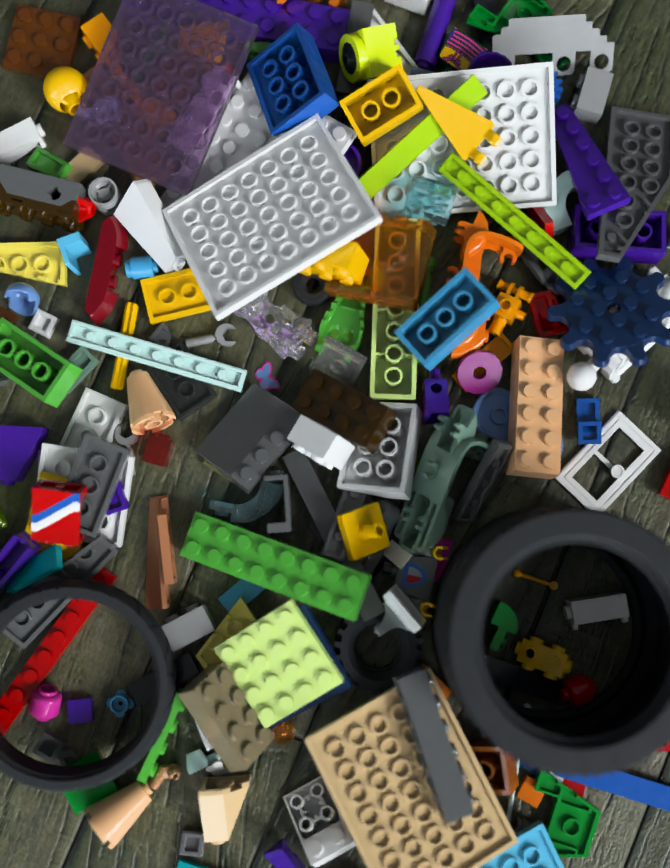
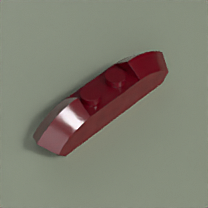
M110 216L102 222L85 304L86 312L96 325L104 321L115 306L118 294L114 293L113 289H116L118 285V276L116 275L118 267H121L123 261L121 252H125L128 249L127 229L115 216Z

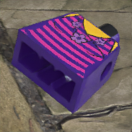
M440 369L427 370V379H424L421 387L422 424H441L442 421L437 417L439 415L448 417L450 413L447 379H441Z

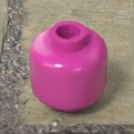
M40 685L31 694L30 714L41 722L55 718L60 712L62 693L54 685Z

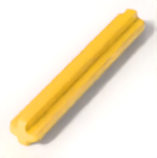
M126 302L121 334L133 337L138 312V305L136 303ZM116 356L110 385L112 389H124L129 360Z

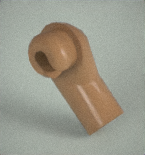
M175 763L160 765L154 776L149 780V787L157 790L164 779L173 778L174 781L178 780L181 776L180 767Z

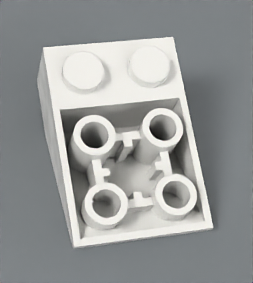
M322 776L283 796L311 866L318 868L356 847Z

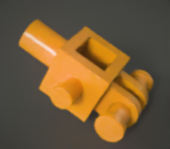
M500 279L496 289L506 293L500 292L496 299L501 308L491 316L494 319L489 327V333L500 337L506 324L512 326L515 319L523 321L527 313L520 310L522 307L520 298L530 304L535 293L525 291L523 286L515 287L516 283L511 282L509 284Z

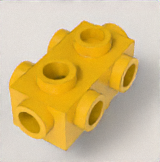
M530 636V639L523 638L522 642L519 641L517 643L514 653L518 655L517 661L522 662V668L533 672L537 668L544 671L543 676L557 681L558 677L565 678L566 674H570L573 661H570L572 655L566 653V648L555 644L551 648L543 644L544 640L534 636ZM529 649H532L535 653L533 658L527 655Z

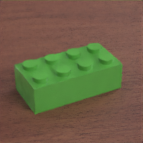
M1 317L0 372L43 402L58 408L83 369L17 325Z

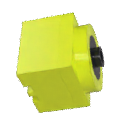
M395 22L363 28L354 33L344 34L341 37L339 43L340 65L349 82L354 84L367 81V79H375L399 63L403 68L401 56L396 55V50L400 49L399 44H394V41L397 39Z

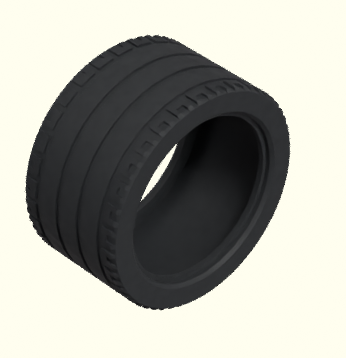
M534 507L517 510V512H510L495 518V521L486 523L480 529L474 531L475 534L466 538V541L457 548L458 552L451 556L450 561L445 566L444 570L446 571L444 575H441L439 578L440 581L435 590L437 595L436 598H433V604L436 605V608H433L431 611L433 616L431 628L432 641L435 643L434 651L437 662L441 667V672L449 687L479 730L485 736H488V739L505 754L508 755L510 753L512 758L518 762L521 761L531 768L535 766L542 772H552L557 776L565 774L566 777L572 778L573 776L588 778L589 775L601 777V774L604 773L609 775L616 774L617 770H628L629 766L634 764L636 766L640 765L644 759L649 760L653 757L652 754L658 750L661 752L665 748L664 745L668 742L670 743V547L666 545L667 542L655 535V532L651 529H644V525L636 523L626 516L619 517V514L587 507ZM574 543L600 557L613 570L622 583L632 612L633 630L630 650L616 678L605 690L594 697L592 703L579 708L572 707L550 711L527 708L513 703L497 693L490 680L482 651V628L485 612L498 584L520 561L542 549L555 545Z

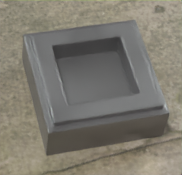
M183 828L179 855L203 857L205 845L203 830Z

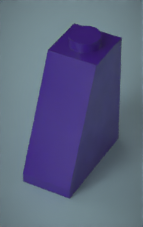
M0 425V485L15 486V481H24L38 455V450L41 449L42 443L45 442L49 434V429L44 427Z

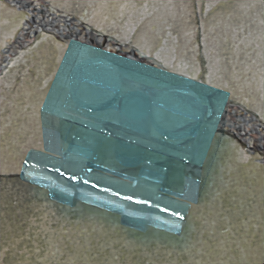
M414 174L403 214L411 216V219L431 222L430 225L433 226L438 224L446 227L458 187Z

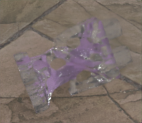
M268 291L235 310L234 314L249 321L259 338L268 342L282 359L290 356L298 361L305 353V348L299 343L303 341L312 346L317 341L318 333L311 328V318L298 316L285 304L281 307L273 305L268 300ZM267 314L274 317L272 323L266 321L265 316ZM284 319H289L292 323L288 324Z

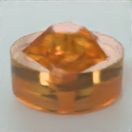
M283 722L273 727L274 741L279 744L292 742L295 738L294 725L290 722Z

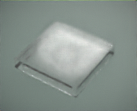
M327 336L312 370L316 368L353 388L368 358L334 338Z

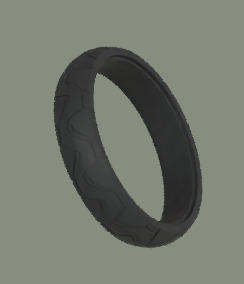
M79 578L56 579L31 586L6 600L0 605V635L20 613L44 602L57 599H82L102 604L124 616L144 638L154 661L157 683L156 697L150 716L138 734L116 753L93 763L60 766L41 762L19 751L0 732V772L17 782L40 790L55 792L84 790L109 782L125 773L148 753L160 737L169 719L175 697L176 669L173 653L168 638L152 613L136 598L117 587L100 581Z

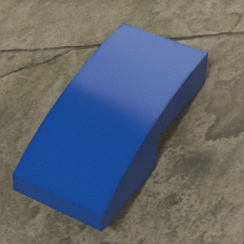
M575 398L577 443L602 444L600 398Z

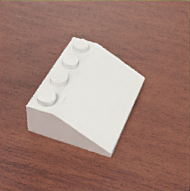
M380 402L390 407L397 416L374 455L354 445L355 448L342 470H339L337 488L390 499L410 500L422 412L417 404Z

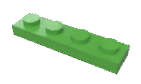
M181 687L178 688L175 694L167 724L156 743L150 749L139 772L137 780L142 783H146L149 776H154L159 765L155 761L159 754L164 755L169 744L168 741H165L168 733H174L179 722L175 718L178 712H183L186 707L178 696L183 690Z

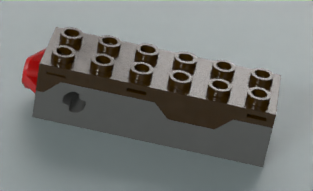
M0 163L1 215L6 217L16 215L21 220L33 222V220L40 221L42 225L54 228V225L61 226L63 230L75 233L76 230L84 232L87 219L95 215L97 206L91 201L87 190L81 183Z

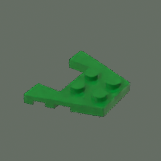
M509 0L499 15L496 16L477 4L468 16L466 23L500 35L501 28L508 27L509 19L551 16L553 10L544 0Z
M538 770L533 784L534 790L555 797L545 829L559 858L588 857L601 811L549 772Z

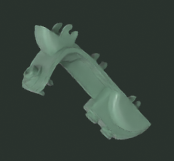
M463 404L457 405L449 418L444 415L437 417L442 422L441 424L436 423L434 425L436 430L425 447L413 479L411 499L405 500L396 524L394 534L400 539V547L408 553L424 552L439 543L446 532L448 519L454 506V500L447 495L465 453L466 457L481 461L484 457V451L486 452L491 444L488 440L489 436L476 432L477 416L475 411Z

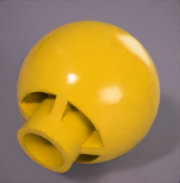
M59 66L53 68L46 75L43 82V93L49 105L55 110L72 116L80 115V109H86L85 105L89 98V86L85 77L78 70L69 66Z

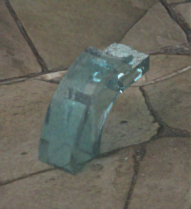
M261 481L259 492L251 501L244 504H233L211 500L209 509L215 510L214 514L228 517V513H232L230 519L232 523L251 522L265 516L278 504L284 492V485Z

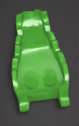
M362 280L361 285H343L340 295L336 296L331 304V308L325 312L321 320L318 341L315 347L316 352L323 353L325 347L346 352L345 360L352 361L361 345L364 334L365 302L369 291V285Z

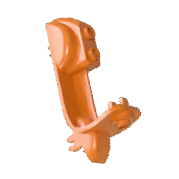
M479 210L473 224L466 221H459L457 223V226L460 228L454 230V233L458 236H455L453 241L461 244L458 268L449 266L447 272H453L456 276L466 267L479 281L483 250L486 249L500 254L499 264H502L504 257L511 259V265H514L524 246L514 236H504L490 232L486 217ZM447 278L445 283H448L451 279ZM486 321L449 354L448 360L461 359L466 354L481 348L484 343L488 342L489 329H486Z

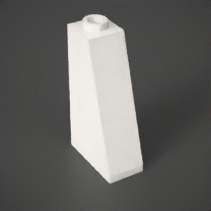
M149 179L132 181L113 215L165 273L173 270L179 271L185 266L186 258L162 212L165 209L162 201Z

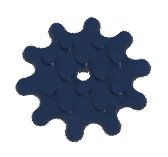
M622 257L621 261L616 263L615 268L610 270L600 268L593 259H586L582 264L591 273L576 290L561 277L554 282V290L564 297L565 302L549 307L546 310L545 316L550 322H561L568 327V332L562 336L559 342L562 349L571 351L578 346H587L592 350L593 365L603 368L609 364L610 358L614 354L626 355L631 364L643 366L648 359L644 350L646 344L654 342L662 346H670V329L666 328L662 323L665 318L670 317V300L660 297L657 293L665 284V278L662 273L655 272L649 276L640 277L633 273V263L628 257ZM617 306L619 310L618 313H611L607 308Z

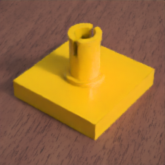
M372 502L336 516L349 561L358 560L391 546L379 502Z

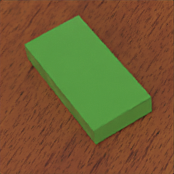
M39 146L36 147L25 163L29 168L38 173L66 179L73 168L66 161Z

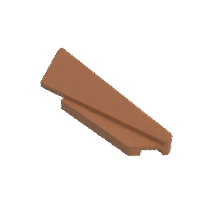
M168 495L151 497L149 503L145 607L147 609H167L171 606L169 584H175L178 581Z

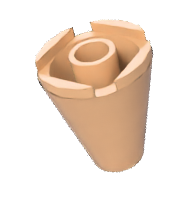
M141 369L132 371L126 379L132 433L135 435H145L144 431L152 430V433H155L174 423L173 418L176 419L175 413L149 373Z
M136 781L89 805L84 809L85 815L88 812L90 813L89 824L103 843L107 840L111 842L108 847L112 849L151 802L152 797L150 795L153 791L147 782L141 783Z

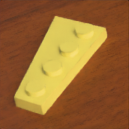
M57 241L0 243V273L67 287V266Z

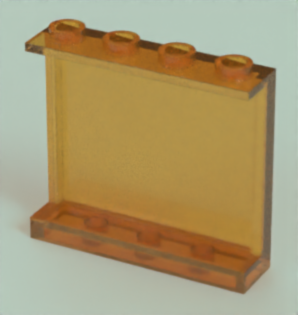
M379 213L383 222L351 240L357 242L369 258L361 285L353 284L352 286H347L340 283L339 280L332 279L331 283L326 282L324 291L331 297L416 312L437 231L428 220L417 219L416 222L409 221L408 218L403 216L389 218L385 214Z

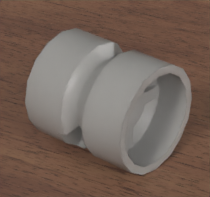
M99 177L89 185L88 195L94 205L97 206V209L104 215H113L123 199V195L114 181L107 177Z

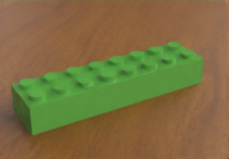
M197 511L194 514L180 556L351 621L358 620L361 606L373 576L367 572Z

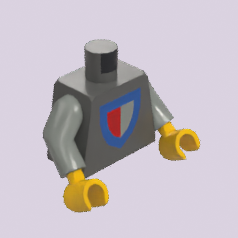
M434 546L424 552L409 553L412 557L402 569L394 563L384 561L382 575L394 577L392 586L396 584L417 610L426 617H433L427 612L429 607L436 608L435 604L428 602L438 560L448 559V557L441 556L442 549H449L447 546Z

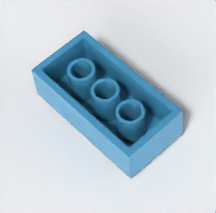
M464 267L394 333L423 366L431 371L501 307L494 296Z

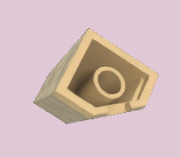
M251 774L204 778L198 791L204 842L220 845L229 840L249 788Z

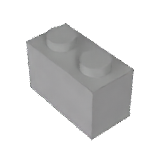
M588 66L585 73L579 75L576 87L579 90L577 94H574L570 104L578 119L593 124L598 122L603 114L613 73Z
M198 602L185 608L187 613L181 616L175 613L164 619L166 623L161 627L168 638L172 652L213 632L217 628L205 603L199 606Z

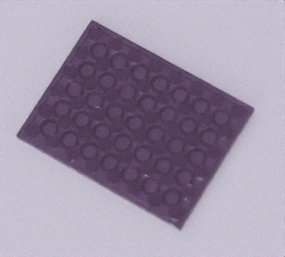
M122 0L63 145L183 196H188L194 187L259 31L258 25L197 0Z

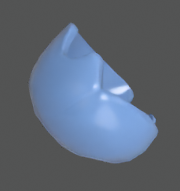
M24 282L11 283L4 294V298H9L8 307L24 316H33L40 304L39 293L34 287Z

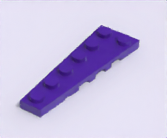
M568 103L554 108L555 140L558 142V148L564 157L565 166L571 175L572 184L576 188L578 199L587 221L629 204L631 200L630 195Z

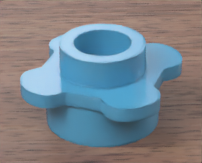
M119 689L113 698L110 697L107 700V706L119 718L123 717L125 711L132 709L135 705L134 700L126 695L127 692L124 689Z

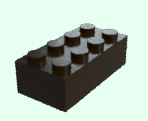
M316 368L312 370L291 405L300 414L374 455L397 416L390 407Z

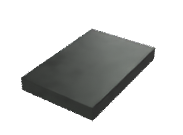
M181 340L169 347L189 353ZM143 365L180 421L218 397L209 383Z

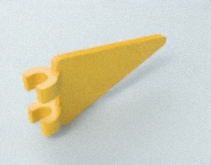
M422 86L417 87L416 92L461 159L467 160L470 157L478 166H481L487 157L476 148L484 138L493 147H497L503 140L497 133L492 131L494 123Z

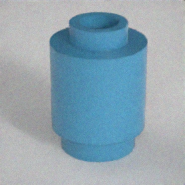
M150 255L130 257V260H125L126 275L134 280L155 277L156 273L160 271L159 265Z

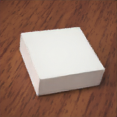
M38 308L28 329L50 339L60 319Z

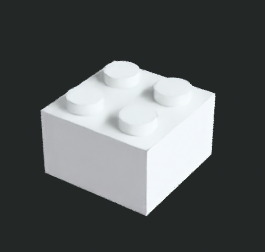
M302 414L287 439L294 442L292 446L294 449L330 470L333 467L342 470L355 448L354 445Z

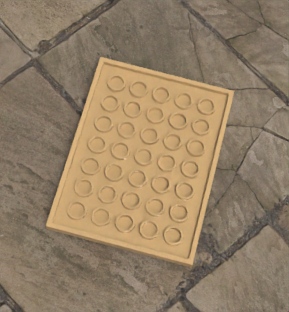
M430 667L424 669L430 673L433 681L431 689L433 694L438 696L441 703L439 712L449 726L447 734L450 742L452 741L457 749L458 755L455 757L458 765H461L465 772L466 779L464 783L466 789H469L473 795L475 803L472 806L475 813L450 824L441 819L395 686L303 738L367 868H479L519 842Z

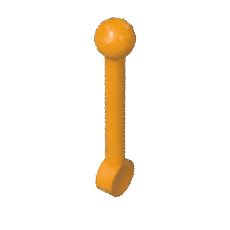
M517 568L512 572L514 577H523L547 585L551 590L558 588L556 581L549 582L522 573Z

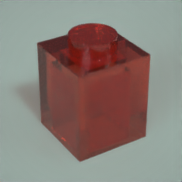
M157 432L156 436L149 434L141 461L167 468L175 442L169 440V435Z

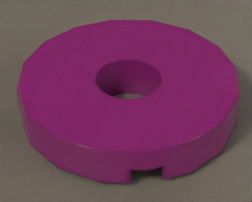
M476 349L460 359L456 369V376L459 384L466 391L473 394H483L491 391L498 385L502 377V366L500 360L493 352ZM477 367H484L485 371L482 375H473Z

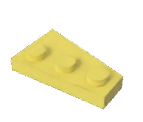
M240 597L196 654V658L204 669L208 665L222 662L214 650L217 645L257 621L242 597Z

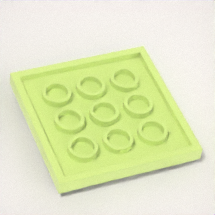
M293 599L288 600L214 648L220 660L226 662L238 688L244 692L245 699L251 708L256 711L258 719L265 729L344 681V677Z

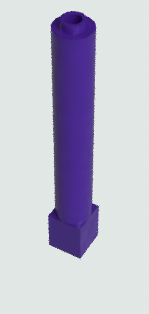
M457 0L433 1L414 59L418 68L429 71L434 70Z

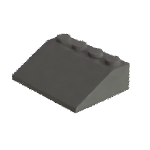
M253 383L195 451L244 492L249 494L292 443L287 437L301 414L284 401Z

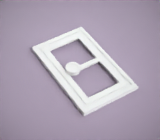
M618 410L602 426V444H585L560 471V476L555 477V479L584 507L606 510L660 453L661 449ZM618 428L643 450L626 470L621 465L613 466L597 451ZM593 455L598 457L610 469V475L613 478H617L597 500L573 478L577 471Z

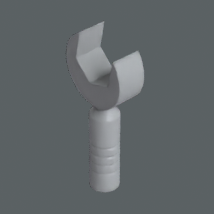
M228 323L222 324L216 329L215 335L208 334L186 339L187 348L213 343L215 340L221 346L231 347L236 342L226 341L223 335L227 329L236 328Z
M119 425L114 433L115 439L119 444L124 445L126 449L131 450L129 456H134L131 445L137 442L139 435L133 433L132 436L125 438L121 435V425ZM134 464L133 475H136L135 464Z

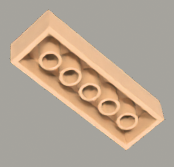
M520 335L512 343L508 442L512 443L514 448L507 458L506 475L552 479L560 476L564 349L560 346V340Z

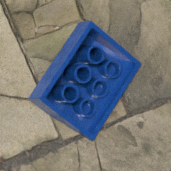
M299 23L293 25L246 64L270 133L273 136L293 129L317 113L322 119L340 105L315 40Z

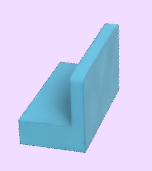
M79 232L56 239L66 266L77 276L82 275L77 259L93 253L90 244Z

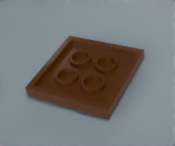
M18 4L2 67L8 71L45 78L53 68L59 66L73 67L82 31L80 26L84 23L82 18Z

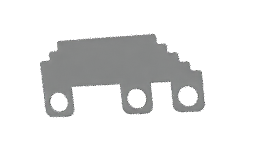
M586 14L509 19V26L502 27L501 34L493 36L492 52H498L506 56L512 65H515V55L553 53V70L558 72L557 76L571 75L574 72L577 51H591L590 67L596 68L594 65L595 58L600 54H605L609 60L605 68L599 70L610 72L613 65L615 43L607 42V35H600L599 28H592L593 22L586 21ZM563 56L568 57L571 61L569 69L559 71L556 66L558 59Z

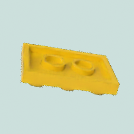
M191 268L140 280L149 320L152 325L211 311Z

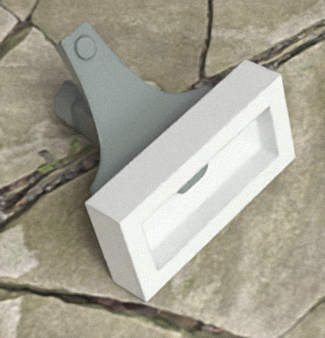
M395 584L383 596L385 600V615L382 622L375 626V632L378 636H382L391 629L402 628L416 633L422 628L426 619Z

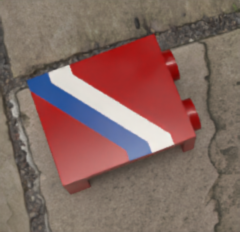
M40 479L32 487L31 540L40 541L44 544L59 543L68 547L79 546L85 537V534L80 533L81 501L87 494V485Z

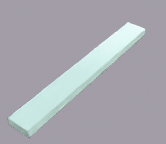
M73 319L65 340L72 344L240 393L242 392L248 372L238 367Z

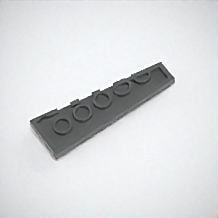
M101 533L97 538L65 560L62 569L42 578L32 586L56 579L79 578L91 580L119 551V547ZM57 599L35 605L13 619L3 630V633L22 649H25L72 599Z

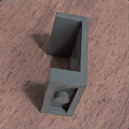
M269 471V476H264V481H283L286 522L267 523L268 533L293 531L290 476L284 475V471Z

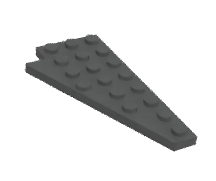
M612 106L608 118L605 159L630 195L631 200L629 204L599 217L596 259L619 263L670 184V116Z

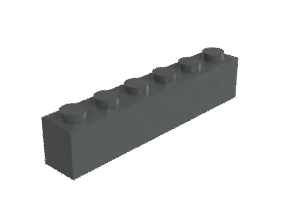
M416 667L393 676L394 685L441 819L450 824L475 813L472 806L475 803L473 795L469 789H466L464 783L466 779L465 772L462 766L458 765L455 757L458 755L454 743L450 742L447 734L449 726L439 712L441 703L438 696L433 694L431 689L433 681L430 673L423 668Z

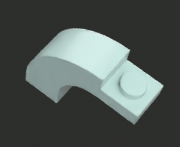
M567 170L556 178L557 206L543 207L554 221L553 236L566 232L572 225L566 210V198L568 194L576 191V188H574L571 175Z

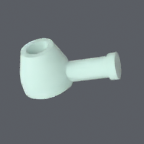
M201 749L186 755L188 774L197 772L221 759L216 752L208 756Z

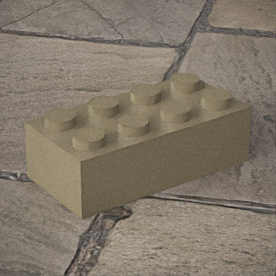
M225 661L208 665L178 694L229 772L247 770L275 738L269 727L265 729L261 724L256 711L251 708L245 699L244 692L238 688Z

